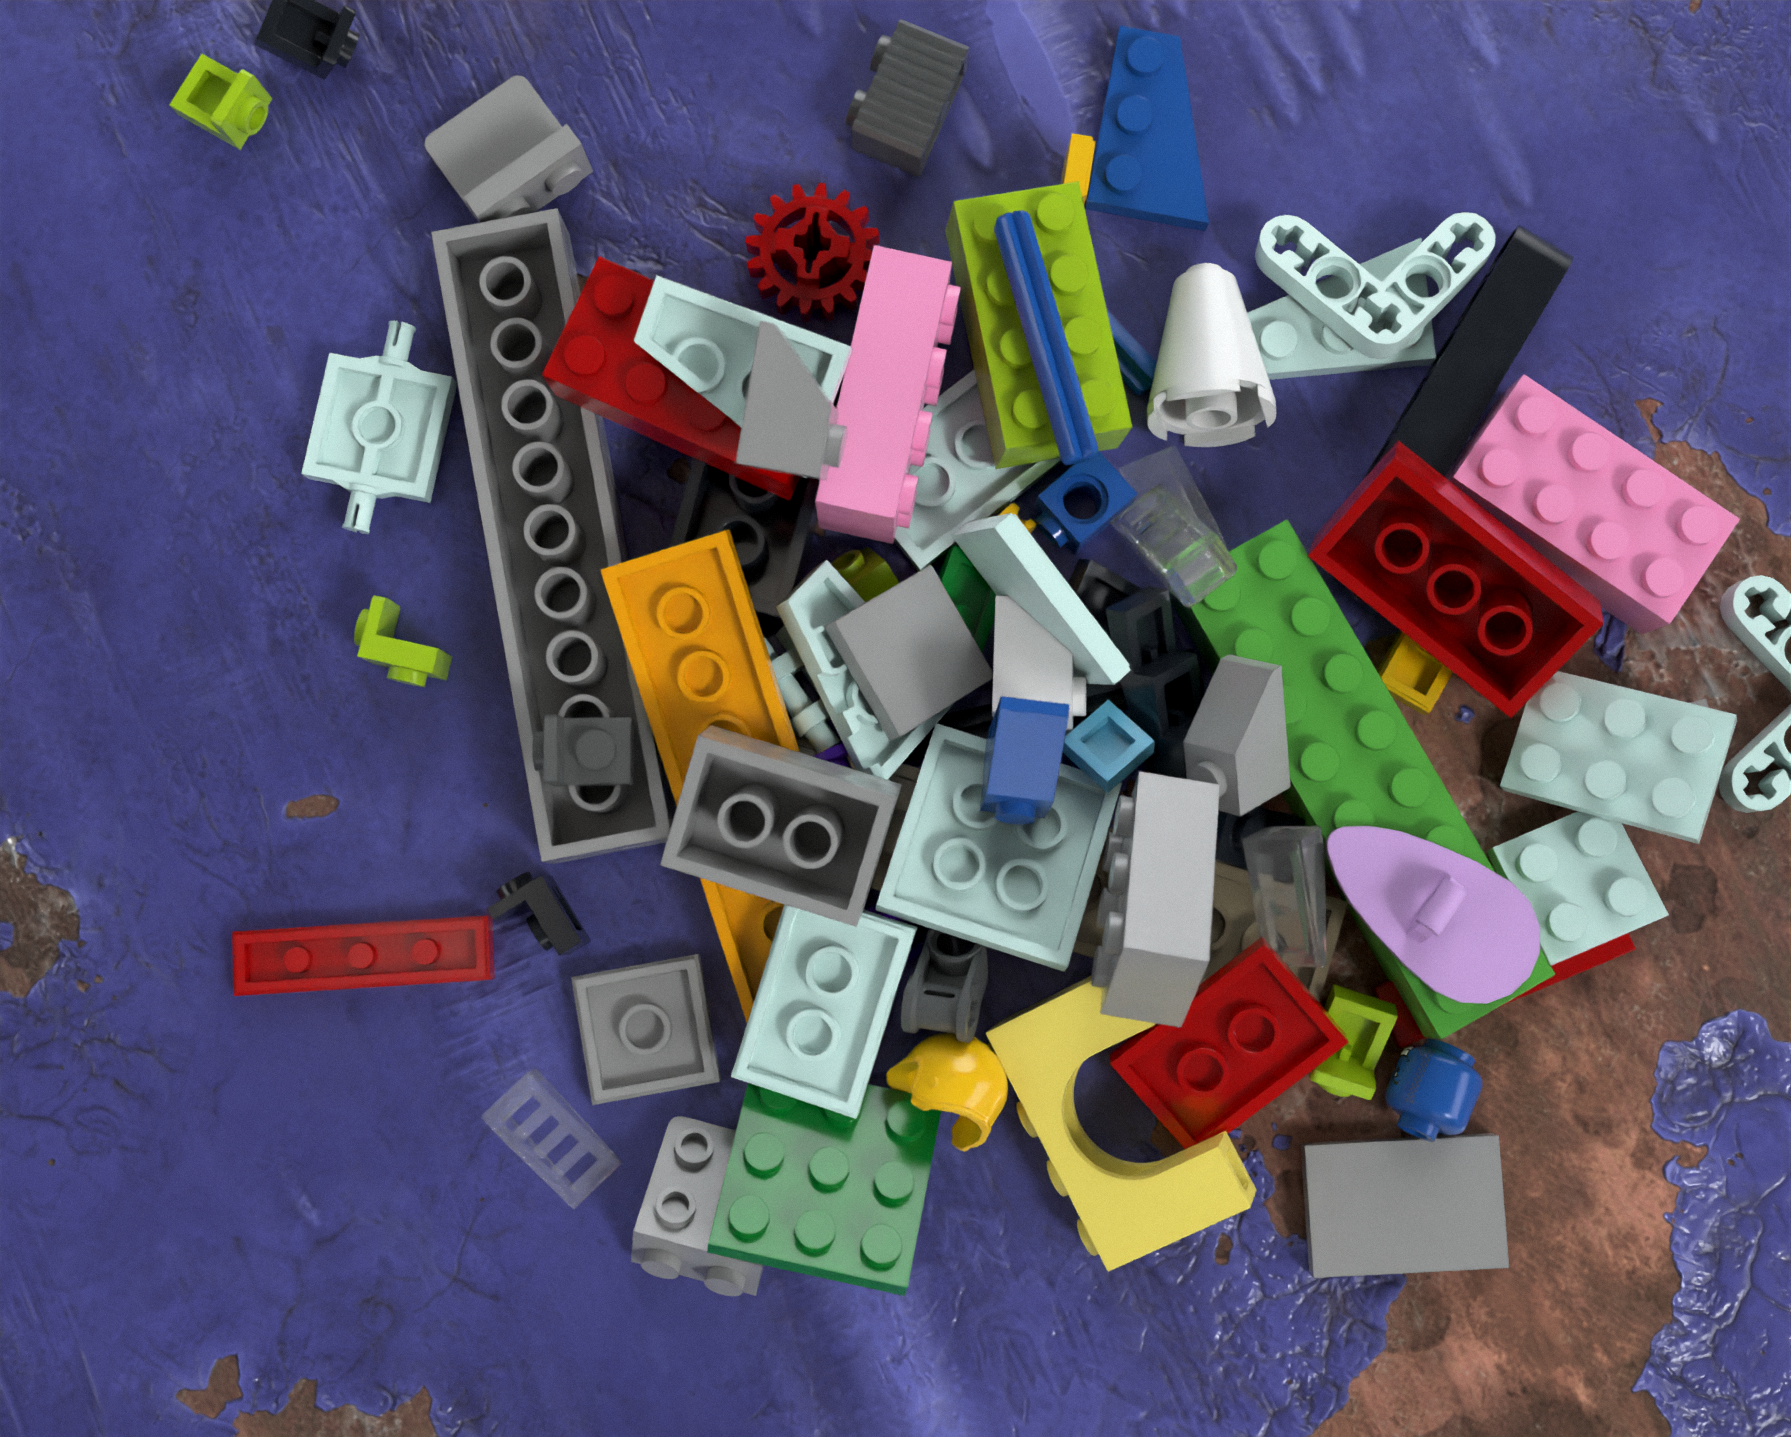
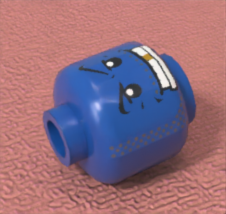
M1430 1038L1425 1040L1423 1046L1413 1045L1405 1048L1385 1090V1099L1388 1106L1400 1115L1397 1126L1403 1131L1429 1142H1434L1438 1133L1445 1135L1462 1133L1467 1127L1483 1087L1481 1075L1473 1068L1475 1059L1453 1045Z

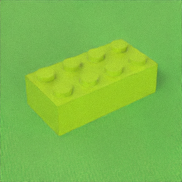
M1079 181L953 201L945 232L956 285L961 287L959 299L995 469L1060 458L994 231L997 218L1006 213L1024 210L1031 217L1098 450L1104 451L1118 448L1132 429Z

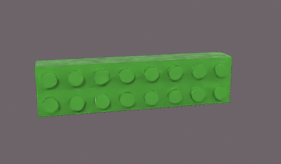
M1288 519L1174 582L1169 589L1171 605L1212 675H1214L1220 659L1229 654L1282 666L1291 787L1281 792L1293 815L1305 820L1303 832L1343 901L1348 902L1333 875L1325 850V842L1328 835L1333 830L1341 827L1373 826L1401 831L1463 855L1495 872L1311 558L1308 557L1307 551ZM1348 902L1347 908L1387 978L1395 985L1424 1037L1442 1040L1556 975L1540 949V954L1530 977L1511 995L1487 1004L1456 1002L1434 992L1403 966L1368 928Z

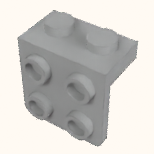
M523 76L511 77L430 133L425 139L427 152L479 223L534 213L556 197L572 190L583 178L593 172L579 139L567 124L563 127L559 124L532 85Z
M677 1116L670 1120L633 1231L631 1262L641 1264V1268L644 1271L659 1278L675 1279L682 1275L703 1281L708 1289L721 1295L739 1296L743 1292L756 1296L764 1265L707 1253L708 1241L736 1130L684 1116Z

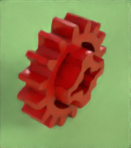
M819 182L814 196L805 197L801 186L796 184L792 188V201L785 203L775 194L770 197L773 211L771 217L755 213L753 217L754 226L761 235L746 236L747 252L757 256L747 261L750 278L763 277L757 285L759 296L763 300L775 294L778 295L776 306L779 314L785 315L795 305L800 308L802 322L808 323L813 309L822 308L826 319L832 321L835 317L834 305L842 302L851 311L857 308V298L854 291L856 288L861 291L864 290L868 273L865 270L869 269L873 251L871 249L874 245L880 244L878 228H864L869 222V210L866 206L856 208L852 212L849 210L850 192L843 190L835 200L827 198L825 183ZM797 220H800L798 223H796V224H795L794 226H792L790 229L786 228V227H787L788 225H790L791 223H793V222H795V221H797ZM830 220L843 227L853 242L849 241V236L838 235L830 225ZM819 233L822 251L818 252L816 260L812 263V270L808 273L807 260L804 255L809 254L811 246L815 244L816 234ZM773 263L778 264L779 269L790 270L797 279V286L787 282L778 273ZM837 276L843 277L837 283L829 287L822 288Z

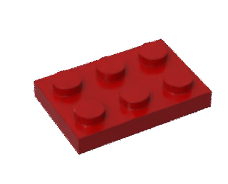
M1261 937L1198 986L1181 1027L1156 1023L1154 1026L1137 1033L1110 1054V1064L1180 1145L1187 1149L1221 1132L1226 1131L1229 1134L1347 1045L1349 1041L1346 1033L1267 941Z

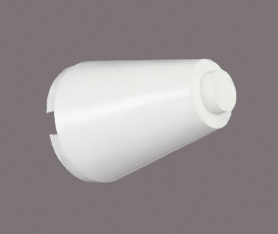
M1201 263L1190 267L1173 284L1147 406V424L1155 436L1166 441L1167 431L1184 435L1185 446L1217 447L1243 442L1255 436V425L1266 420L1267 427L1274 423L1276 419V401L1235 276L1229 271L1222 269L1219 265Z

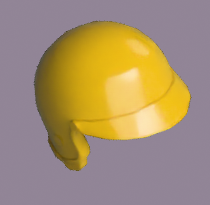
M947 1032L927 1037L916 1045L907 1057L891 1067L886 1073L887 1084L890 1088L911 1093V1103L916 1108L923 1111L934 1109L959 1115L951 1130L952 1144L956 1149L963 1152L985 1143L991 1127L1002 1111L1008 1096L1007 1074L999 1057L991 1047L976 1037H973L970 1043L957 1041L956 1034Z

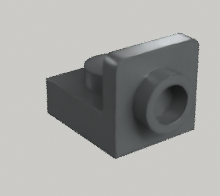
M544 715L543 731H535L533 735L532 756L535 771H543L544 782L553 786L634 785V719L631 717L563 718L560 715Z

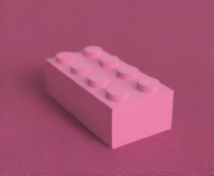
M877 245L873 247L851 343L853 350L845 369L837 404L838 417L836 424L847 426L845 449L840 468L829 466L827 480H820L815 500L819 528L893 544L897 526L908 529L910 527L919 476L910 475L909 471L911 465L920 467L924 465L933 413L923 411L924 404L937 406L947 353L946 349L937 348L938 343L951 344L958 312L957 305L961 287L949 285L952 262Z
M1525 374L1499 396L1445 475V478L1600 600L1601 608L1641 635L1672 622L1740 520V518Z

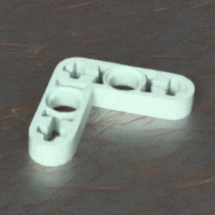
M1468 212L1453 214L1445 219L1380 282L1308 222L1297 216L1282 215L1268 221L1261 230L1256 246L1255 259L1257 266L1267 277L1358 352L1369 358L1384 359L1398 353L1482 270L1495 246L1496 236L1493 227L1485 218ZM1465 239L1472 241L1474 244L1473 248L1467 247L1454 258L1451 266L1446 262L1445 258L1453 242L1460 243ZM1291 241L1297 246L1295 253L1287 250L1280 255L1274 251L1276 243L1284 246ZM1316 259L1309 268L1307 275H1301L1302 266L1304 265L1308 268L1311 260ZM1413 274H1426L1435 280L1439 293L1432 297H1419L1407 288L1405 280ZM1326 275L1338 276L1348 284L1350 293L1339 299L1328 298L1317 289L1316 280ZM1359 298H1364L1366 300L1364 307L1359 306L1355 315H1350L1349 313L1352 312ZM1384 318L1393 324L1391 330L1383 329L1378 334L1369 328L1371 322L1377 324Z
M1760 575L1739 581L1730 586L1722 596L1720 604L1722 619L1728 628L1791 692V664L1786 659L1784 652L1785 644L1789 637H1791V594L1782 584L1771 577ZM1759 594L1765 601L1759 608L1762 615L1750 618L1744 611L1750 604L1747 597ZM1786 619L1788 621L1787 626L1772 633L1769 639L1765 636L1766 632L1776 628L1772 623ZM1791 704L1736 754L1721 771L1718 782L1720 794L1726 804L1733 809L1745 813L1771 810L1781 804L1791 794V754L1784 744L1785 731L1791 725ZM1772 762L1782 768L1770 771L1760 780L1758 786L1764 793L1763 795L1754 794L1747 796L1743 791L1749 782L1743 774L1744 772L1762 771Z

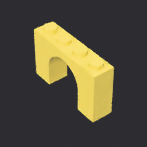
M1091 975L1000 1020L986 1032V1035L990 1041L987 1045L999 1057L1007 1078H1009L1020 1100L1017 1102L1016 1107L1023 1127L1031 1137H1039L1050 1158L1047 1161V1170L1055 1189L1063 1197L1069 1195L1080 1217L1077 1220V1228L1084 1246L1092 1256L1099 1254L1109 1272L1249 1209L1257 1189L1226 1131L1170 1157L1148 1163L1129 1162L1111 1156L1088 1137L1079 1122L1074 1105V1084L1082 1063L1092 1055L1156 1024L1100 1014L1102 988L1091 986Z

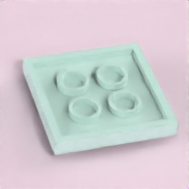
M936 723L875 910L1064 972L1069 965L1122 783H1119L1110 792L1106 793L1082 770L1060 763L1054 802L1046 817H1035L1034 823L1025 825L1004 823L995 819L994 812L980 811L986 739Z

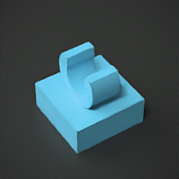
M1107 700L1065 736L1062 752L1108 793L1154 753L1155 741L1110 700Z

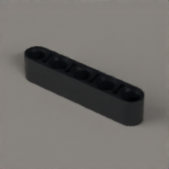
M1520 225L1515 228L1497 254L1437 354L1436 359L1431 364L1368 469L1364 479L1398 440L1445 477L1573 261L1572 255Z

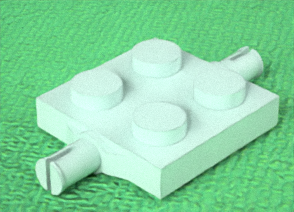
M389 321L382 356L354 358L329 353L301 474L311 480L340 485L351 492L342 528L353 532L370 533L369 528L376 498L383 499L397 496L430 503L457 382L452 376L421 371L407 362L416 328L404 322H401L400 325L398 321Z

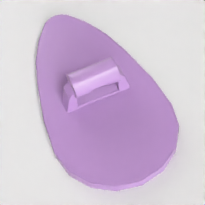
M1348 826L1335 829L1328 835L1325 842V850L1333 875L1347 901L1368 928L1399 962L1434 992L1460 1003L1487 1004L1511 995L1530 977L1540 954V925L1531 902L1512 882L1472 859L1433 842L1401 831L1373 826Z

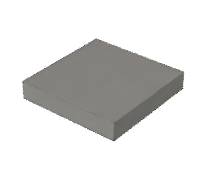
M932 565L825 626L826 631L890 741L903 736L993 678L990 666Z
M700 954L571 977L592 1105L711 1084L722 1080Z

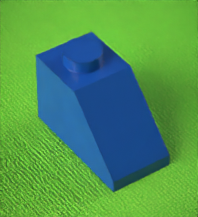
M1000 697L986 739L980 811L994 812L996 820L1017 825L1034 823L1035 817H1046L1054 802L1070 704Z

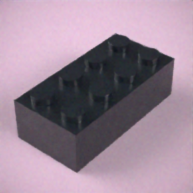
M838 397V399H837V401H836V403H835V405H834V407H835L836 409H837V404H838L839 397ZM693 458L669 548L721 531L730 530L758 621L783 627L784 623L776 606L803 579L818 521L815 500L820 479L804 478L801 476L789 501Z

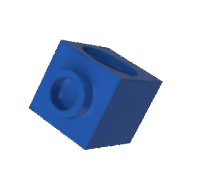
M1098 450L1094 458L1084 463L1074 464L1038 495L1034 510L1038 513L1039 517L1034 521L1037 523L1041 533L1053 546L1059 549L1065 544L1076 555L1129 509L1138 493ZM1075 492L1087 494L1095 502L1097 513L1088 519H1077L1066 511L1063 499Z

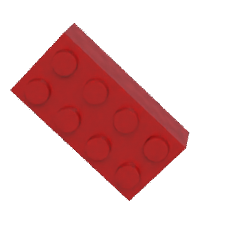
M599 256L542 373L543 378L555 396L790 501L801 476L747 467L736 463L742 428L634 342L654 280ZM843 378L841 380L833 405H835L840 395Z
M1399 440L1317 532L1308 553L1309 558L1510 718L1604 624L1600 600Z

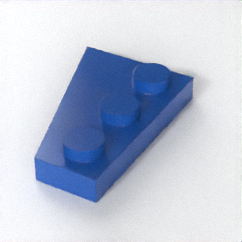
M1119 26L1085 210L1206 231L1209 219L1180 36Z

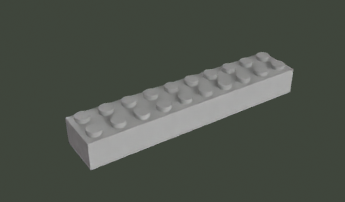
M557 208L431 232L541 862L557 864L666 843L675 816L671 788L600 569L629 561L604 420L598 414L555 396L542 376L546 364L580 296L570 234ZM544 715H560L563 718L631 717L634 719V785L553 786L545 783L543 771H535L532 756L533 735L535 731H543Z

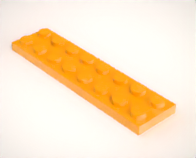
M730 530L721 531L600 569L676 806L679 802L697 737L711 725L800 752ZM700 878L739 1001L748 1023L784 904Z

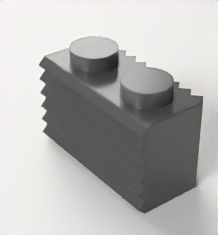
M900 19L892 37L883 34L876 45L870 63V70L875 72L876 75L873 77L868 92L858 89L850 104L846 125L852 127L853 149L857 153H864L869 158H876L881 163H887L891 167H898L903 172H910L913 176L920 177L968 69L969 47Z

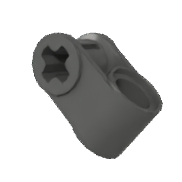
M931 928L928 930L917 966L906 984L901 1008V1027L903 1032L916 1034L920 1028L956 1034L957 1041L970 1043L972 1041L979 1020L980 1006L986 987L989 984L986 946Z

